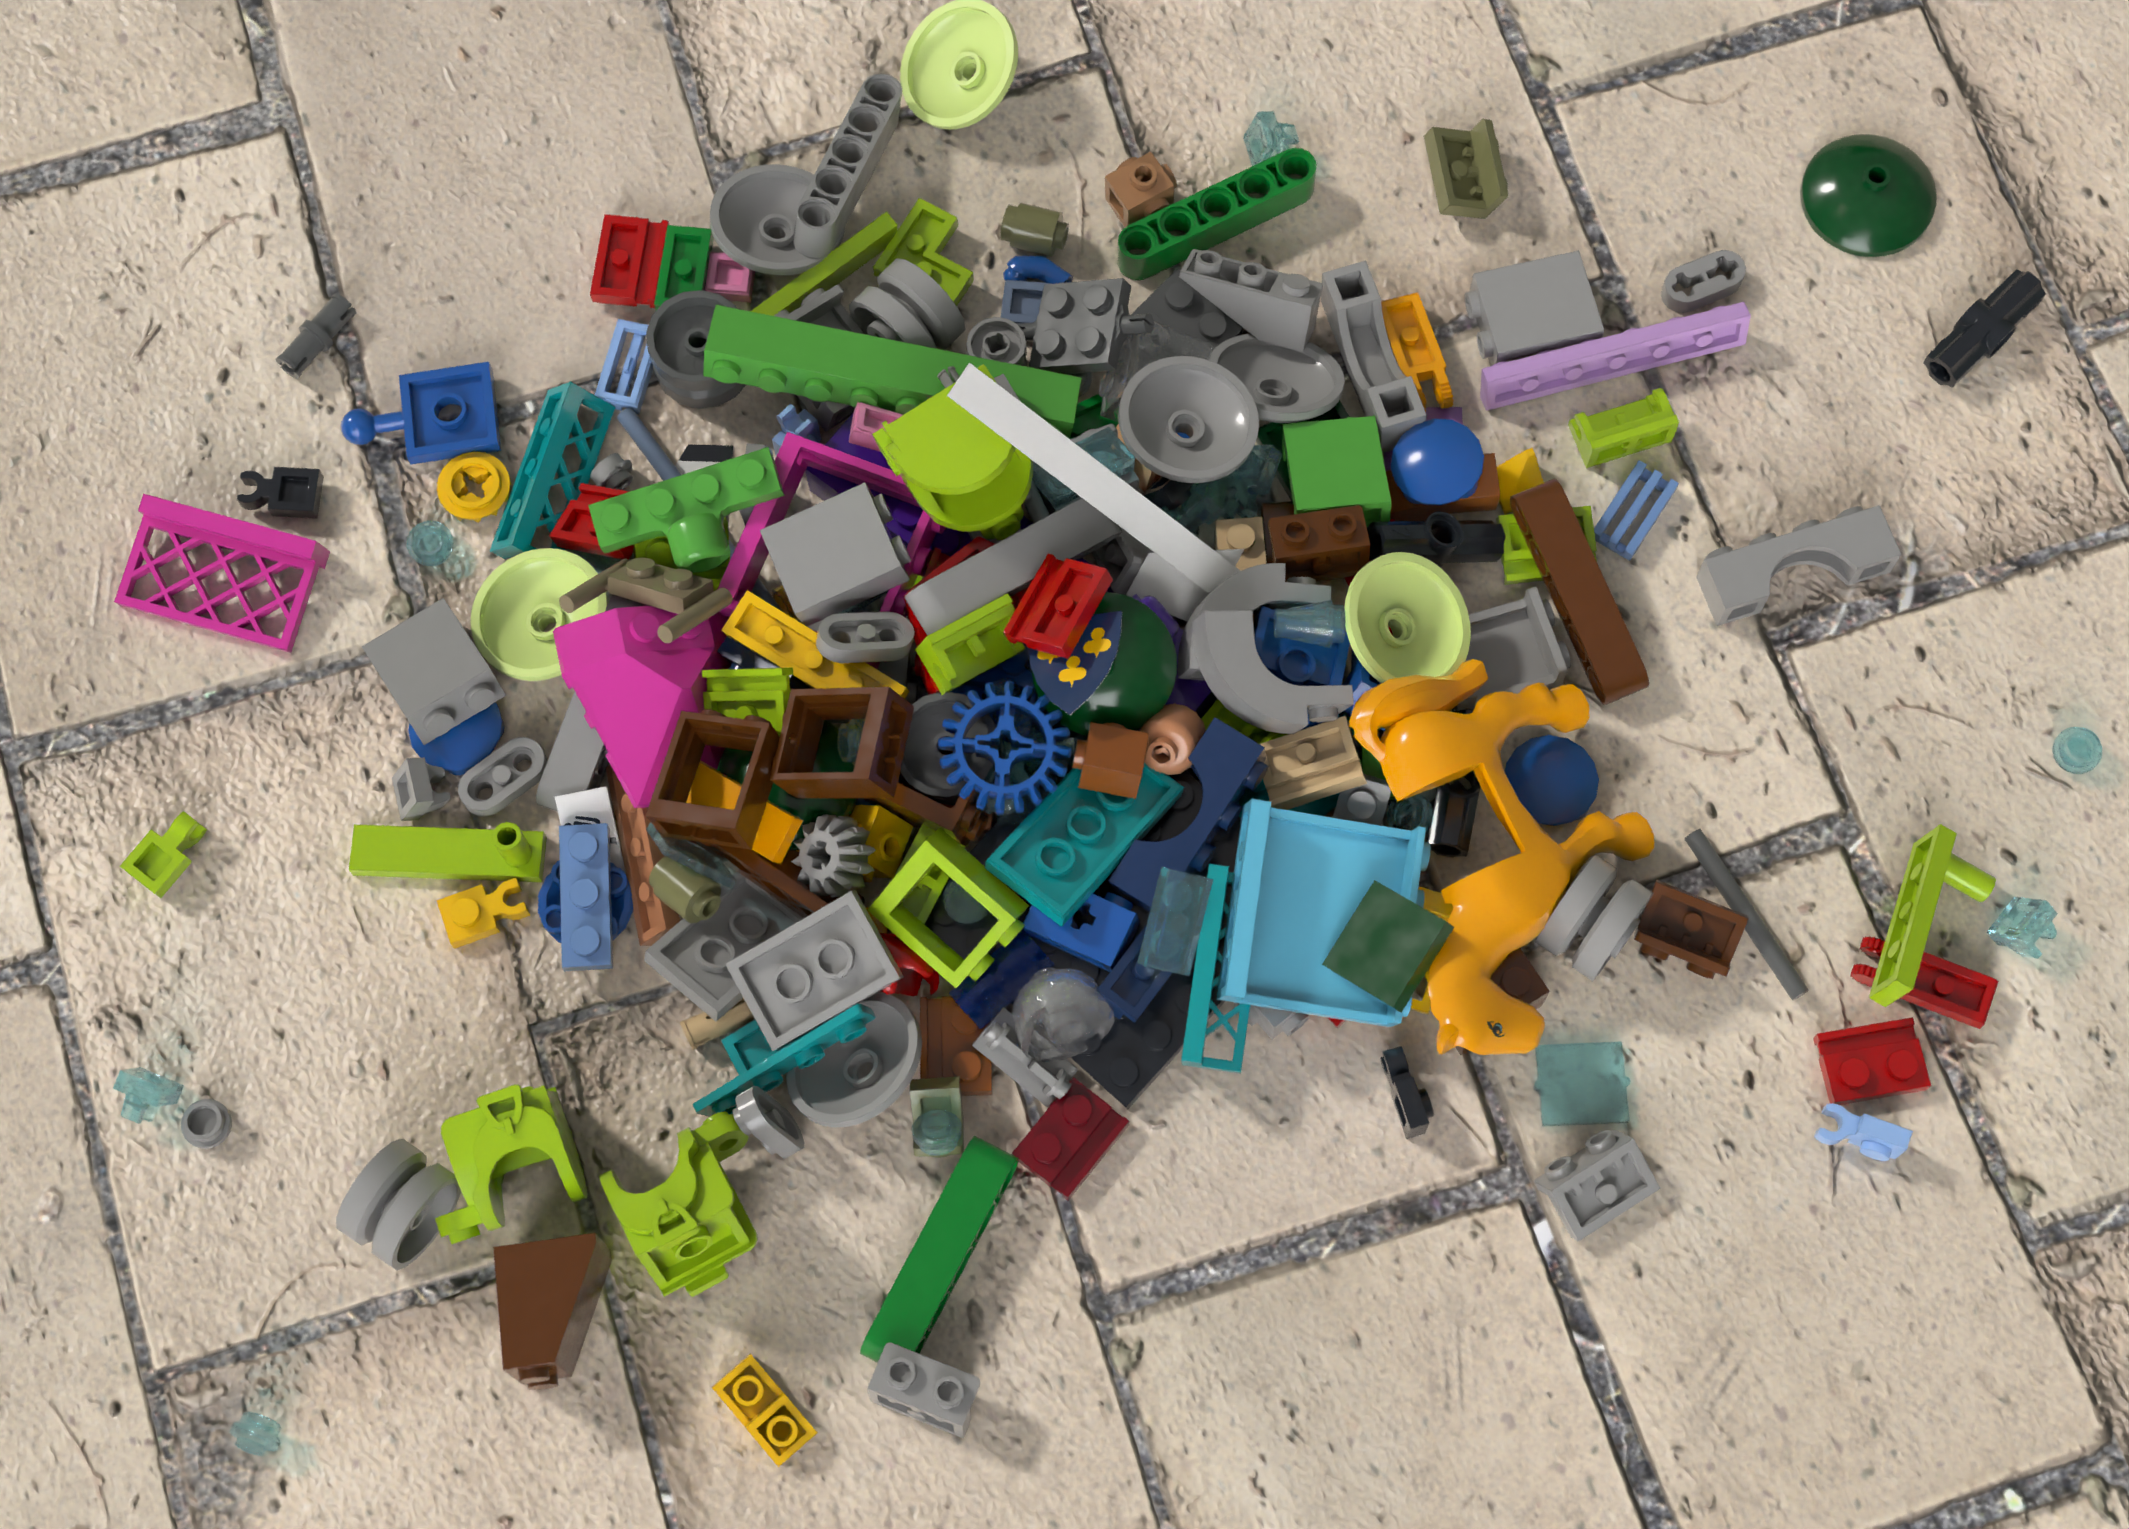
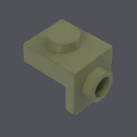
M960 1076L912 1079L909 1091L914 1128V1156L943 1158L949 1155L962 1154L964 1152V1116Z

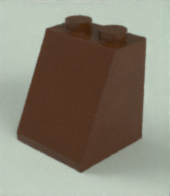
M596 1233L493 1247L503 1370L519 1383H527L529 1390L559 1386L558 1379L572 1377L612 1262L611 1250Z

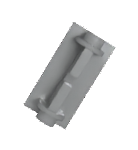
M1004 1007L972 1044L973 1047L1046 1107L1050 1105L1055 1097L1061 1099L1071 1087L1070 1079L1078 1071V1068Z

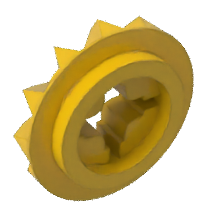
M468 452L453 458L444 466L437 481V495L445 511L454 515L459 521L462 519H472L479 523L481 518L488 515L497 516L498 509L509 499V490L512 483L506 467L499 459L484 452ZM467 476L470 481L473 480L476 484L484 482L481 486L484 491L482 499L473 493L467 494L468 488L464 477Z

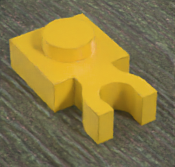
M517 878L503 882L491 894H487L485 887L481 884L436 900L450 944L454 949L500 933L497 924L498 920H519L530 916L525 902L519 903L516 906L506 905L507 898L510 895L522 892Z

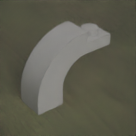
M1285 563L1261 564L1232 575L1198 604L1186 623L1179 646L1178 678L1205 681L1195 654L1192 622L1204 611L1252 610V614H1254L1263 606L1283 613L1318 615L1331 605V586L1315 585L1316 580L1310 577H1292L1285 582Z
M1252 610L1204 611L1192 622L1195 654L1206 683L1216 698L1243 721L1270 732L1295 734L1308 725V715L1311 722L1334 721L1338 719V714L1354 704L1352 685L1298 686L1284 682L1273 675L1262 663L1255 646Z

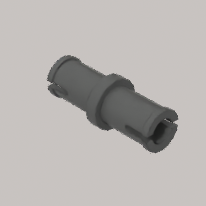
M334 293L329 302L311 321L305 320L299 327L301 333L275 359L277 364H282L281 368L287 374L298 379L321 351L327 352L333 345L332 338L357 313L356 309L351 307L352 304L344 297Z

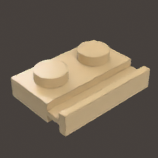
M1346 716L1260 744L1265 747L1266 760L1264 763L1269 766L1263 781L1272 808L1288 810L1367 784Z

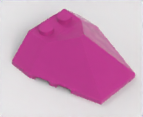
M653 606L614 608L553 630L561 675L567 687L574 689L586 711L584 717L589 727L596 729L608 751L605 756L634 809L649 807L681 711L700 713L704 710L703 692H707V677H702V670L728 669L731 665L730 662L717 652L727 637L721 630L729 617L721 615L720 612L671 643H664L659 638L657 630L659 626L678 614ZM705 745L701 761L717 770L725 748Z

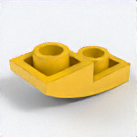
M748 1354L712 1386V1389L778 1467L817 1434V1431L751 1354Z

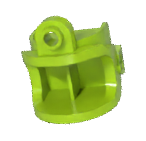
M984 364L977 368L996 382ZM955 383L890 424L887 421L882 422L883 427L872 434L881 453L888 461L887 463L894 474L901 476L919 506L937 524L958 531H980L984 538H996L997 540H1004L1019 530L1021 526L1020 521L1024 515L1021 505L1028 496L1032 484L1033 460L949 398L947 395Z
M512 1085L479 1096L476 1100L479 1108L449 1117L443 1122L441 1135L455 1177L468 1204V1207L435 1218L440 1236L448 1235L451 1245L481 1235L478 1228L480 1224H484L490 1232L505 1226L502 1195L504 1175L527 1165L553 1159L571 1201L576 1202L587 1198V1187L581 1162L556 1087L546 1089V1086L543 1085L534 1089L532 1086L521 1088L520 1085Z
M727 1112L713 1114L703 1122L702 1126L693 1131L688 1127L678 1132L679 1155L673 1173L664 1183L645 1193L634 1194L626 1192L612 1169L599 1175L606 1196L636 1257L644 1265L664 1297L685 1286L688 1294L693 1297L722 1282L729 1276L728 1271L723 1265L750 1251L757 1243V1233L720 1164L722 1160L740 1151L746 1145L749 1138L748 1135L741 1131L733 1114Z

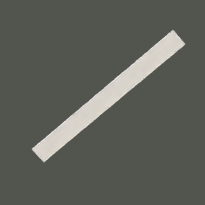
M969 362L947 395L949 398L1210 594L1226 579L1241 571Z

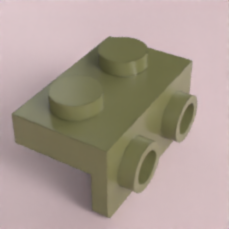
M1482 119L1471 131L1432 127L1424 135L1440 214L1485 219L1507 199L1508 184L1504 176L1499 154V142L1495 135L1492 120Z

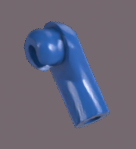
M1015 256L1007 262L1009 267L1003 273L1004 281H1027L1028 278L1039 279L1043 283L1055 284L1068 283L1073 280L1071 274L1044 256Z

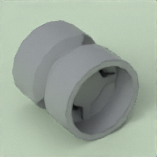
M1000 317L984 319L976 324L968 334L966 343L967 355L1027 367V348L1024 332L1011 320Z

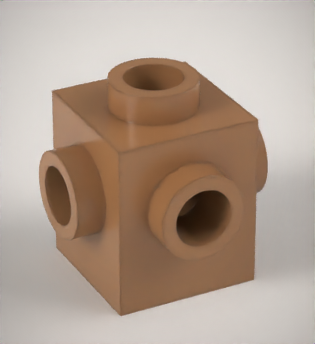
M1149 152L1140 158L1132 157L1125 160L1115 171L1105 176V199L1123 226L1127 227L1174 204V189L1177 187V182L1169 166L1165 163L1160 165L1153 153Z

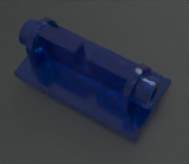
M1023 929L1006 947L1002 945L990 955L995 961L976 982L968 976L957 988L949 992L959 1007L980 1029H983L1003 1007L1006 1008L1054 965Z

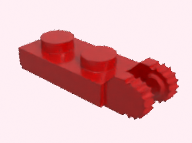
M1865 936L1862 939L1860 950L1880 960L1885 941L1876 937ZM1923 952L1913 990L1899 999L1981 1029L1985 1025L1999 981ZM1866 964L1853 965L1850 977L1872 988L1877 968Z

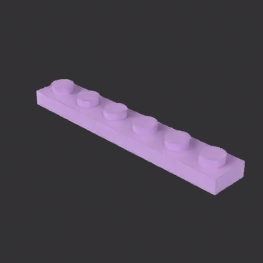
M1745 302L1729 306H1718L1709 311L1685 317H1674L1666 322L1642 328H1631L1623 333L1599 339H1588L1580 344L1556 350H1545L1533 356L1509 362H1498L1493 366L1482 368L1480 398L1485 410L1488 411L1745 345L1751 314Z

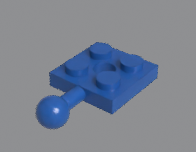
M489 362L399 375L402 411L374 416L368 410L358 408L347 412L341 421L343 436L347 441L355 445H364L371 442L377 433L404 429L406 456L411 465L452 459L468 452L491 453L501 451L493 369ZM458 405L462 408L460 415L453 421L446 422L438 419L440 411L445 406Z

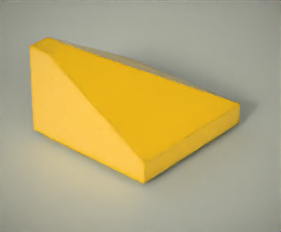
M1533 448L1524 450L1497 466L1500 490L1499 504L1504 514L1512 512L1510 496L1544 483Z

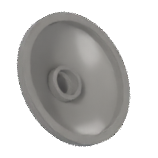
M768 164L751 167L731 176L715 193L710 208V227L718 246L736 263L753 271L770 275L803 273L820 263L828 255L822 258H809L800 254L794 245L797 206L814 174L792 166ZM845 227L833 250L841 245V242L844 237Z
M1249 333L1235 336L1222 342L1212 351L1209 357V361L1228 369L1244 383L1255 401L1259 420L1276 423H1295L1310 420L1331 410L1339 402L1343 393L1345 379L1340 365L1329 353L1310 342L1307 343L1304 352L1260 341Z
M1191 356L1167 357L1143 367L1126 385L1118 410L1120 432L1133 456L1154 473L1185 483L1210 482L1234 472L1249 457L1259 430L1258 410L1251 393L1244 383L1223 366L1203 358ZM1176 433H1185L1190 438H1182L1178 436Z
M877 992L860 1002V1004L872 1008L876 1016L874 1020L865 1025L867 1030L864 1034L847 1043H840L838 1041L823 1050L825 1056L817 1063L803 1069H799L797 1066L786 1073L790 1098L804 1116L826 1127H849L877 1116L892 1105L904 1092L919 1064L922 1036L916 1017L897 998Z

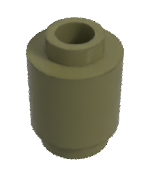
M1020 203L1018 207L1008 205L1002 221L1000 239L1010 242V247L1052 257L1056 248L1064 249L1069 232V223L1063 222L1062 212Z
M675 855L665 856L654 866L650 873L649 884L653 887L655 896L687 922L697 923L701 920H707L718 910L721 903L720 884L687 858H678Z

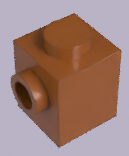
M1091 722L1087 741L1077 739L1072 768L1081 769L1078 788L1136 799L1143 773L1149 733L1129 730L1117 723L1098 724Z

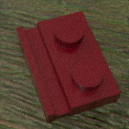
M1074 1077L1070 1081L1071 1087L1061 1099L1056 1098L1012 1152V1155L1019 1158L1020 1164L1049 1187L1054 1188L1067 1201L1070 1200L1130 1124L1127 1118L1114 1111L1109 1104Z

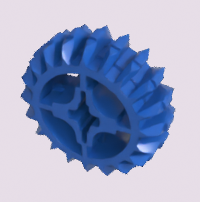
M1012 681L1005 682L1003 696H996L994 684L987 683L985 685L987 699L981 701L974 690L967 692V698L972 705L970 710L961 703H954L952 710L961 719L960 722L952 719L943 720V729L954 734V737L939 738L938 747L943 750L953 751V754L940 758L941 768L957 767V770L950 773L947 777V783L949 786H954L963 780L966 782L959 793V797L964 800L967 799L974 789L980 793L976 803L978 810L983 811L987 806L989 798L996 799V814L1003 815L1005 800L1013 799L1016 813L1024 812L1022 797L1025 795L1029 796L1035 806L1042 804L1041 794L1037 790L1039 786L1051 794L1055 793L1057 785L1048 777L1049 774L1065 777L1067 768L1063 764L1056 762L1055 758H1069L1071 756V748L1056 745V742L1069 738L1070 732L1068 728L1064 727L1052 728L1053 725L1062 719V713L1060 710H1054L1047 715L1043 714L1050 703L1046 695L1040 697L1034 705L1029 702L1033 693L1031 686L1026 685L1019 698L1013 696L1014 684ZM1000 711L999 722L993 732L987 735H976V738L966 737L970 728L980 718L989 713ZM1015 712L1028 717L1037 725L1044 737L1045 743H1035L1034 739L1022 737L1017 733L1014 728ZM1003 737L1010 738L1011 746L1018 748V750H1011L1007 759L999 758L998 750L991 748V746L999 745ZM963 753H975L976 757L986 758L992 762L995 767L994 785L985 782L972 772ZM1033 758H1044L1040 768L1033 776L1024 782L1009 786L1012 768L1017 763L1033 761Z

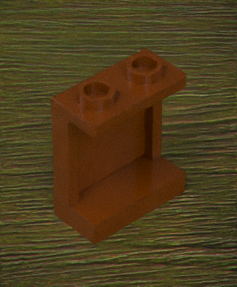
M897 783L894 798H863L865 801L875 806H881L897 817L921 828L922 824L935 831L941 827L956 842L964 845L965 849L970 840L978 841L988 822V816L985 815L987 807L983 811L976 808L979 794L975 789L967 799L964 800L959 797L953 808H948L900 783Z

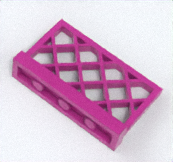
M143 493L138 512L143 514L114 602L121 606L291 653L319 568L325 569L330 551L315 540ZM154 529L169 533L176 547L156 559H153L148 549ZM179 536L190 540L182 544ZM203 543L212 545L218 560L196 571L187 552ZM222 548L232 550L233 552L225 556ZM246 555L255 557L261 572L239 583L230 564ZM181 557L189 576L168 587L158 568ZM145 559L147 564L142 566L143 560ZM265 560L275 562L276 564L268 568ZM289 567L303 570L299 586L282 595L273 576ZM223 568L233 587L211 599L201 580ZM152 572L161 591L144 601L132 598L136 581ZM267 580L276 600L254 611L244 592ZM195 584L204 603L187 613L180 611L173 595ZM238 596L247 616L230 625L223 623L216 607ZM166 600L169 608L157 604ZM293 601V604H292V607H291V610H290V608H289V606H288L287 604ZM279 608L282 609L287 619L281 639L266 635L259 622V619ZM209 612L212 620L201 617V615ZM252 624L256 632L244 629V627Z

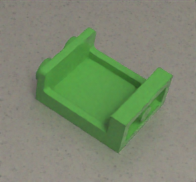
M1375 416L1283 424L1282 455L1283 460L1287 462L1294 514L1359 505L1363 509L1366 527L1371 522L1390 521L1391 496Z

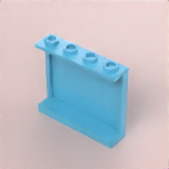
M1251 799L1243 805L1217 1000L1385 1027L1401 1024L1402 1016L1407 1017L1410 1012L1412 996L1403 1011L1399 1012L1322 964L1374 880L1422 908L1424 907V891L1418 890L1420 871L1426 870L1430 858V843L1424 841L1426 827L1418 826L1410 831L1272 808L1271 802Z

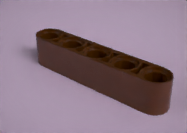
M1554 478L1510 496V505L1515 520L1598 700L1603 705H1607L1649 687V678L1642 659L1561 484Z

